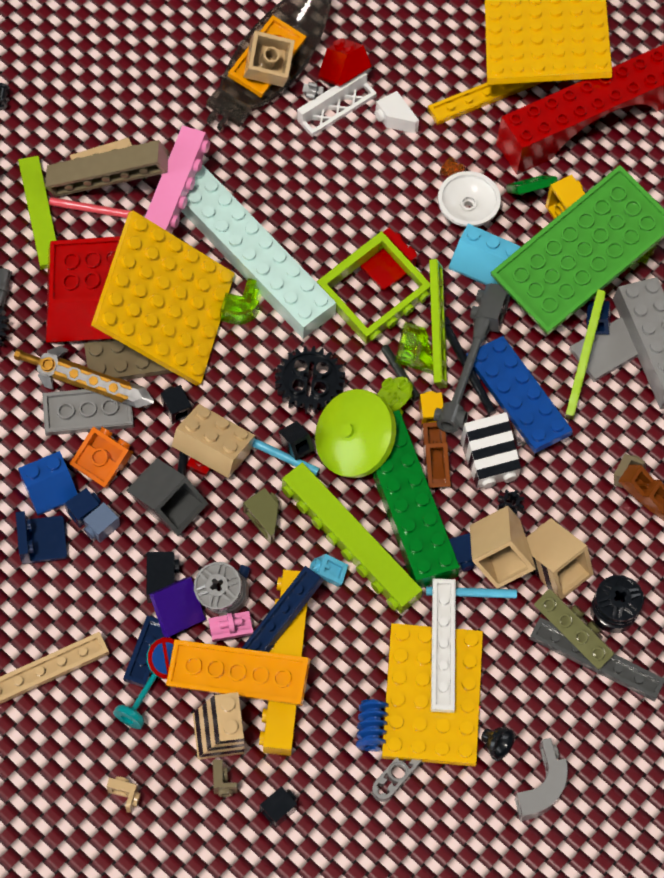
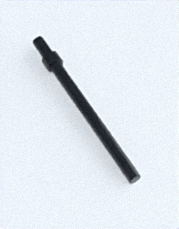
M445 317V335L462 367H464L467 356L451 328L452 324L449 318ZM472 368L469 380L487 414L491 416L496 413V410Z

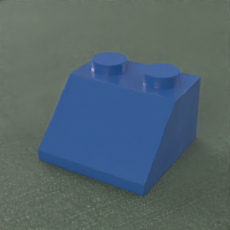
M60 451L18 468L20 478L37 516L63 506L65 502L78 494Z

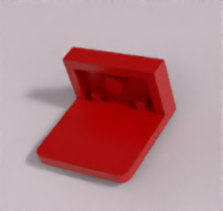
M390 227L383 231L390 241L416 267V251L411 246L408 247L403 242L401 235L394 232ZM384 248L360 266L381 290H387L407 275Z

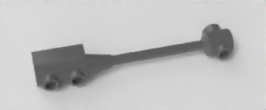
M487 284L484 290H478L476 302L479 305L478 307L473 306L470 313V318L474 319L473 342L452 401L444 403L442 409L436 408L434 413V421H437V426L445 432H457L458 428L463 429L464 423H467L468 412L464 411L460 402L480 345L489 331L499 332L510 301V295L499 284Z

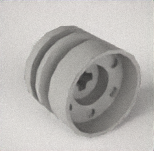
M212 562L205 565L198 572L194 580V592L199 602L218 615L237 613L245 606L249 597V586L246 579L232 565L225 562ZM218 583H221L222 589L220 591L217 590Z

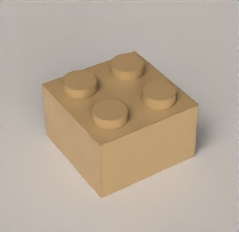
M254 31L250 39L244 78L283 87L289 77L295 40Z

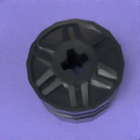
M613 575L605 578L599 584L590 605L591 617L594 623L609 633H621L628 630L635 623L644 603L643 592L640 586L633 579L624 575Z

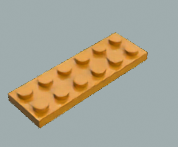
M174 640L166 686L216 694L238 692L239 697L303 706L311 659L308 657Z

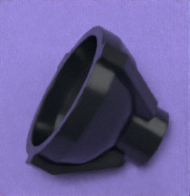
M498 727L493 731L487 728L481 735V740L486 743L485 746L495 761H500L509 753L515 738V733L507 727Z

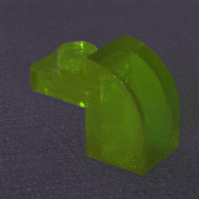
M248 278L243 296L225 294L220 310L222 322L241 325L252 321L258 315L259 300L257 299L259 289L256 288V280Z

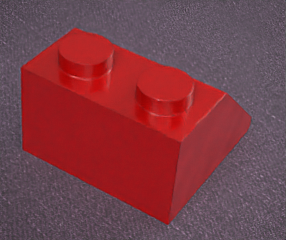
M344 38L334 41L333 45L326 50L318 75L319 79L340 87L372 67L364 45Z

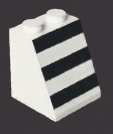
M507 412L464 423L460 442L476 488H490L499 482L505 481L508 483L516 480L519 477L521 465Z

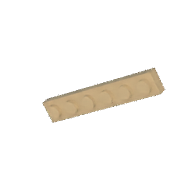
M100 632L0 676V704L109 655Z

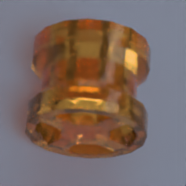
M451 156L443 164L440 174L450 177L455 173L464 171L465 165L457 163L455 158Z

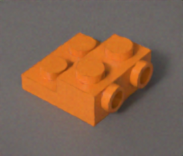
M103 426L101 429L92 427L69 464L104 488H108L118 471L123 470L133 451L129 449L131 445L121 438L116 441L111 437L113 433Z

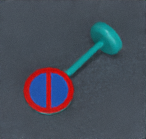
M159 638L149 646L147 664L152 675L132 707L118 705L113 711L115 717L134 729H141L143 727L144 718L136 710L157 677L167 679L174 645V639Z

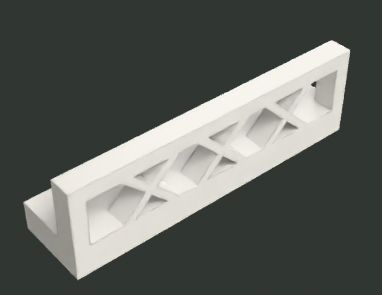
M365 71L340 87L335 85L297 109V121L311 137L377 96V93L367 83V73ZM362 88L369 93L365 97L356 96V92ZM343 100L353 101L349 107L340 106V102ZM335 110L336 115L328 117L324 116V112ZM318 120L320 125L312 129L308 122Z

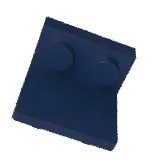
M25 511L15 512L19 556L22 564L67 558L63 516L27 519Z

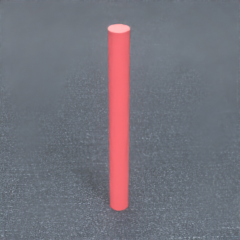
M52 197L49 199V206L127 218L128 213L131 212L130 210Z

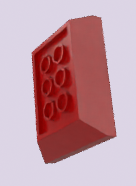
M121 236L50 241L48 249L46 343L114 339L91 326Z

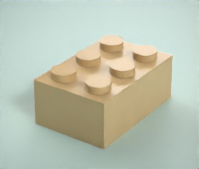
M198 404L176 428L172 447L229 478L250 454L255 435Z

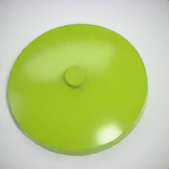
M363 389L345 391L333 398L319 417L315 432L318 455L323 464L335 474L347 478L367 476L380 468L389 457L396 438V421L391 407L379 395Z

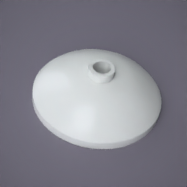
M462 171L455 173L442 183L438 192V205L441 212L449 221L459 226L466 227L468 224L475 227L482 226L490 222L500 208L501 196L498 187L489 177L478 172Z

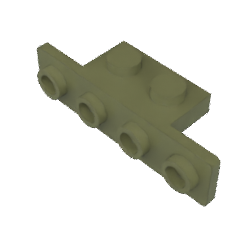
M548 589L535 602V607L597 669H601L614 656V652L601 640L603 638L599 633L601 629L593 621L588 622L583 617L585 613L577 605L565 604L551 589Z

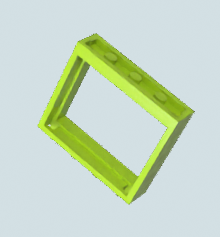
M382 231L316 281L336 302V312L365 344L371 340L378 339L386 328L391 329L394 327L400 317L409 315L415 309L414 306L419 302L424 303L430 296L429 281ZM384 248L419 288L367 328L331 288Z

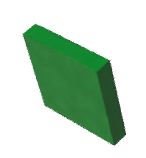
M541 175L507 184L506 190L507 193L523 194L549 187L557 182L558 179L556 176Z

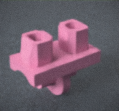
M249 611L235 614L227 613L224 616L208 618L212 642L253 634Z

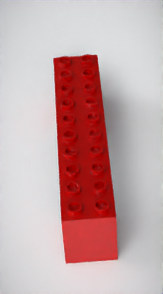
M664 44L612 67V78L582 80L501 116L496 144L516 175L553 159L561 147L574 135L592 122L613 111L632 105H649L656 112L664 109Z

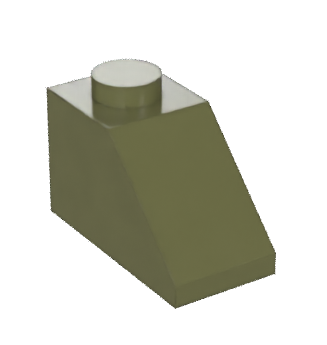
M263 488L243 503V512L268 542L272 544L275 540L279 500L274 493H269Z

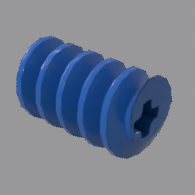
M373 699L361 701L359 705L361 713L358 714L360 722L357 725L359 730L357 738L359 740L356 742V747L358 749L371 752L382 750L379 745L385 744L386 740L379 738V736L385 735L386 731L380 729V727L386 726L387 722L381 720V718L387 717L388 713L381 711V709L387 708L388 703Z

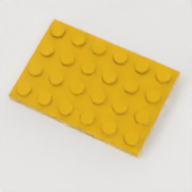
M391 623L385 702L388 703V707L385 708L388 716L384 717L387 725L384 726L386 734L383 735V739L386 740V743L382 745V759L394 760L399 758V760L406 759L405 761L414 759L428 763L476 767L483 631L455 629L454 713L431 712L432 627Z

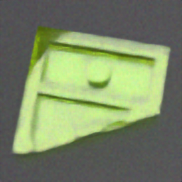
M405 322L402 327L395 363L433 374V360L431 356L433 352L431 345L428 343L426 328Z

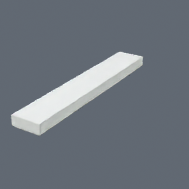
M433 578L431 712L454 713L456 579Z

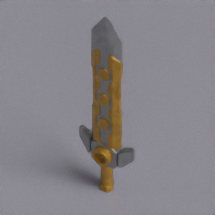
M59 346L47 350L48 353L42 354L41 358L25 353L20 349L15 351L14 359L37 366L38 377L46 388L54 389L52 377L136 408L154 403V399L143 386L120 378H114L91 370L83 365L59 358L68 351L67 348Z

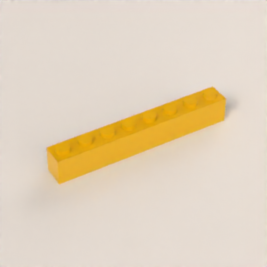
M283 569V576L278 577L277 591H281L280 598L301 571ZM308 602L269 652L302 657ZM268 701V708H263L262 722L266 723L265 731H260L259 745H263V753L291 756L297 705Z

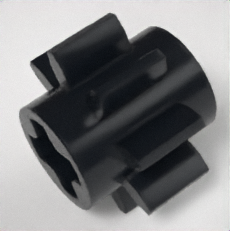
M506 489L504 496H498L497 501L500 504L497 510L509 506L517 515V511L523 512L524 506L521 505L524 502V497H520L517 494L518 490L509 492Z

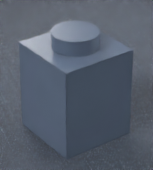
M104 502L83 519L85 533L91 539L95 538L99 543L120 527L119 517Z

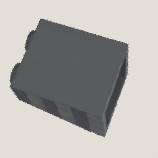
M158 458L126 490L141 507L177 536L209 504L186 476Z

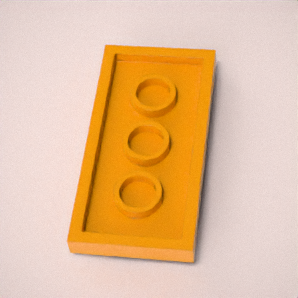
M274 15L271 16L260 31L295 40L292 58L306 40L304 34ZM248 46L228 72V77L262 98L272 84L244 78Z

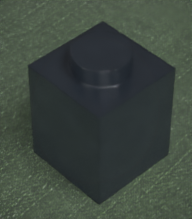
M181 385L168 387L161 393V402L172 424L185 419L192 412V406Z
M298 421L278 431L283 448L295 460L314 451L310 434Z
M281 786L260 804V812L276 828L297 810V798L289 789L285 791Z

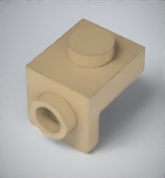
M124 777L109 778L106 786L108 793L127 797L126 811L132 813L133 806H138L141 793H138L137 784L129 783L130 780Z

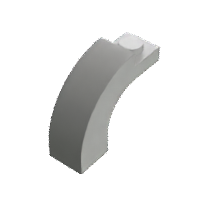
M551 738L542 739L539 745L545 767V781L539 787L518 792L515 796L520 822L537 818L549 811L558 801L565 787L568 774L566 758L557 760L559 758L558 748L556 744H552Z

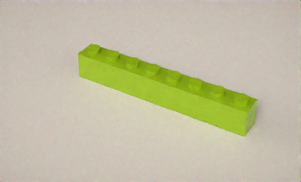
M303 462L282 478L283 493L288 498L292 497L297 508L303 514L307 513L312 524L318 530H323L330 544L338 546L345 560L348 562L352 561L359 575L363 578L367 577L374 591L378 594L381 593L387 599L386 602L392 610H397L402 614L421 598L423 589Z

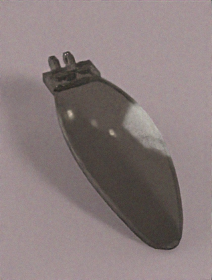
M282 0L251 29L234 52L222 77L220 88L207 100L206 105L213 109L206 120L207 123L211 125L220 114L223 118L218 123V130H224L229 121L240 127L251 115L252 111L273 101L288 89L308 65L320 42L332 0ZM274 15L304 34L306 40L291 60L289 77L283 87L271 85L261 98L229 78L228 72L249 46L254 31L260 32L271 16Z

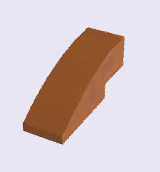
M437 422L422 423V443L429 488L451 487L446 432L437 426Z
M629 465L618 482L638 502L664 521V484L661 480H654L642 465Z

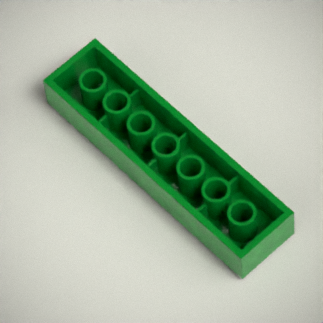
M400 410L393 412L396 421V438L393 449L383 465L371 474L409 576L421 588L432 585L433 578L453 579L458 577L460 567Z

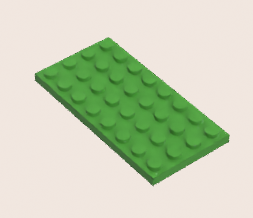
M619 165L491 271V276L538 326L549 335L596 295L598 289L603 290L664 238V208Z

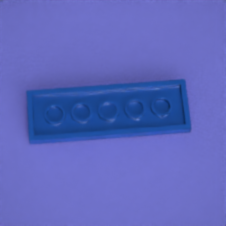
M504 336L479 348L473 369L503 411L507 412L508 418L534 454L572 435V428Z

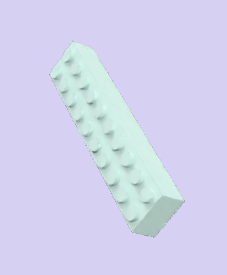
M202 164L201 170L196 173L194 188L191 191L189 190L187 195V205L181 212L304 339L336 315V302Z

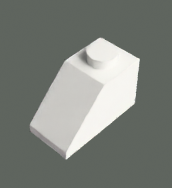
M398 91L376 101L375 116L379 122L382 121L386 128L409 133L418 132L419 120Z

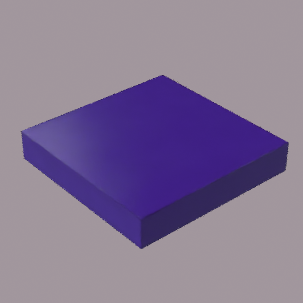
M186 577L149 594L164 637H170L206 620L200 602L195 595L191 577Z

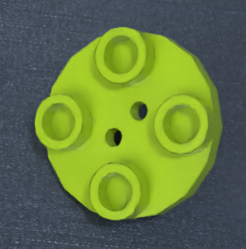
M389 377L382 382V388L377 395L388 403L393 412L400 410L401 415H403L404 412L401 407L412 398L413 384L406 377L394 379Z

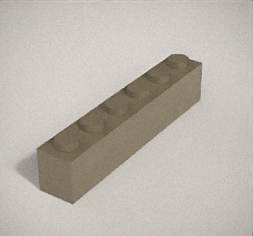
M157 140L139 145H131L122 149H113L104 153H95L82 158L78 157L69 161L57 162L47 165L45 187L55 197L164 174L168 170L169 151Z

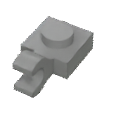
M309 82L308 84H303L302 92L306 93L307 98L315 99L325 92V88L317 86V83Z

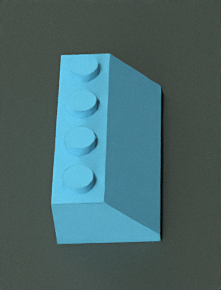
M468 224L459 239L448 269L484 285L490 283L499 284L491 276V271L521 246Z

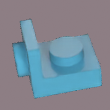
M327 554L314 558L310 565V569L337 587L342 585L348 564Z

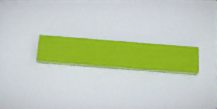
M39 156L18 159L40 269L48 268L50 241H56Z
M437 259L429 260L433 375L434 384L439 389L447 388L443 266Z
M598 289L565 414V418L574 419L605 299L606 292Z

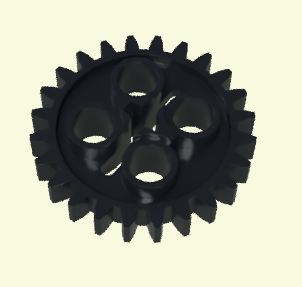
M304 346L303 352L296 348L295 355L288 353V360L282 358V365H277V373H275V379L277 380L275 381V387L278 388L277 394L283 395L282 402L289 400V408L296 405L297 412L304 408L305 414L308 413L309 409H312L314 414H316L319 407L323 411L326 404L338 394L343 393L344 389L342 387H345V380H343L345 379V372H341L343 365H337L338 358L331 360V352L324 355V348L319 352H316L315 346L312 347L311 351H308L307 347ZM313 363L311 394L308 397L306 393L310 364ZM303 367L305 370L298 371L296 368ZM323 369V370H326L327 372H326V373H319L318 370ZM296 386H299V387H302L303 389L297 391V390H295V389H293V388L296 387ZM316 389H323L324 392L318 393V392H316L315 390H316Z

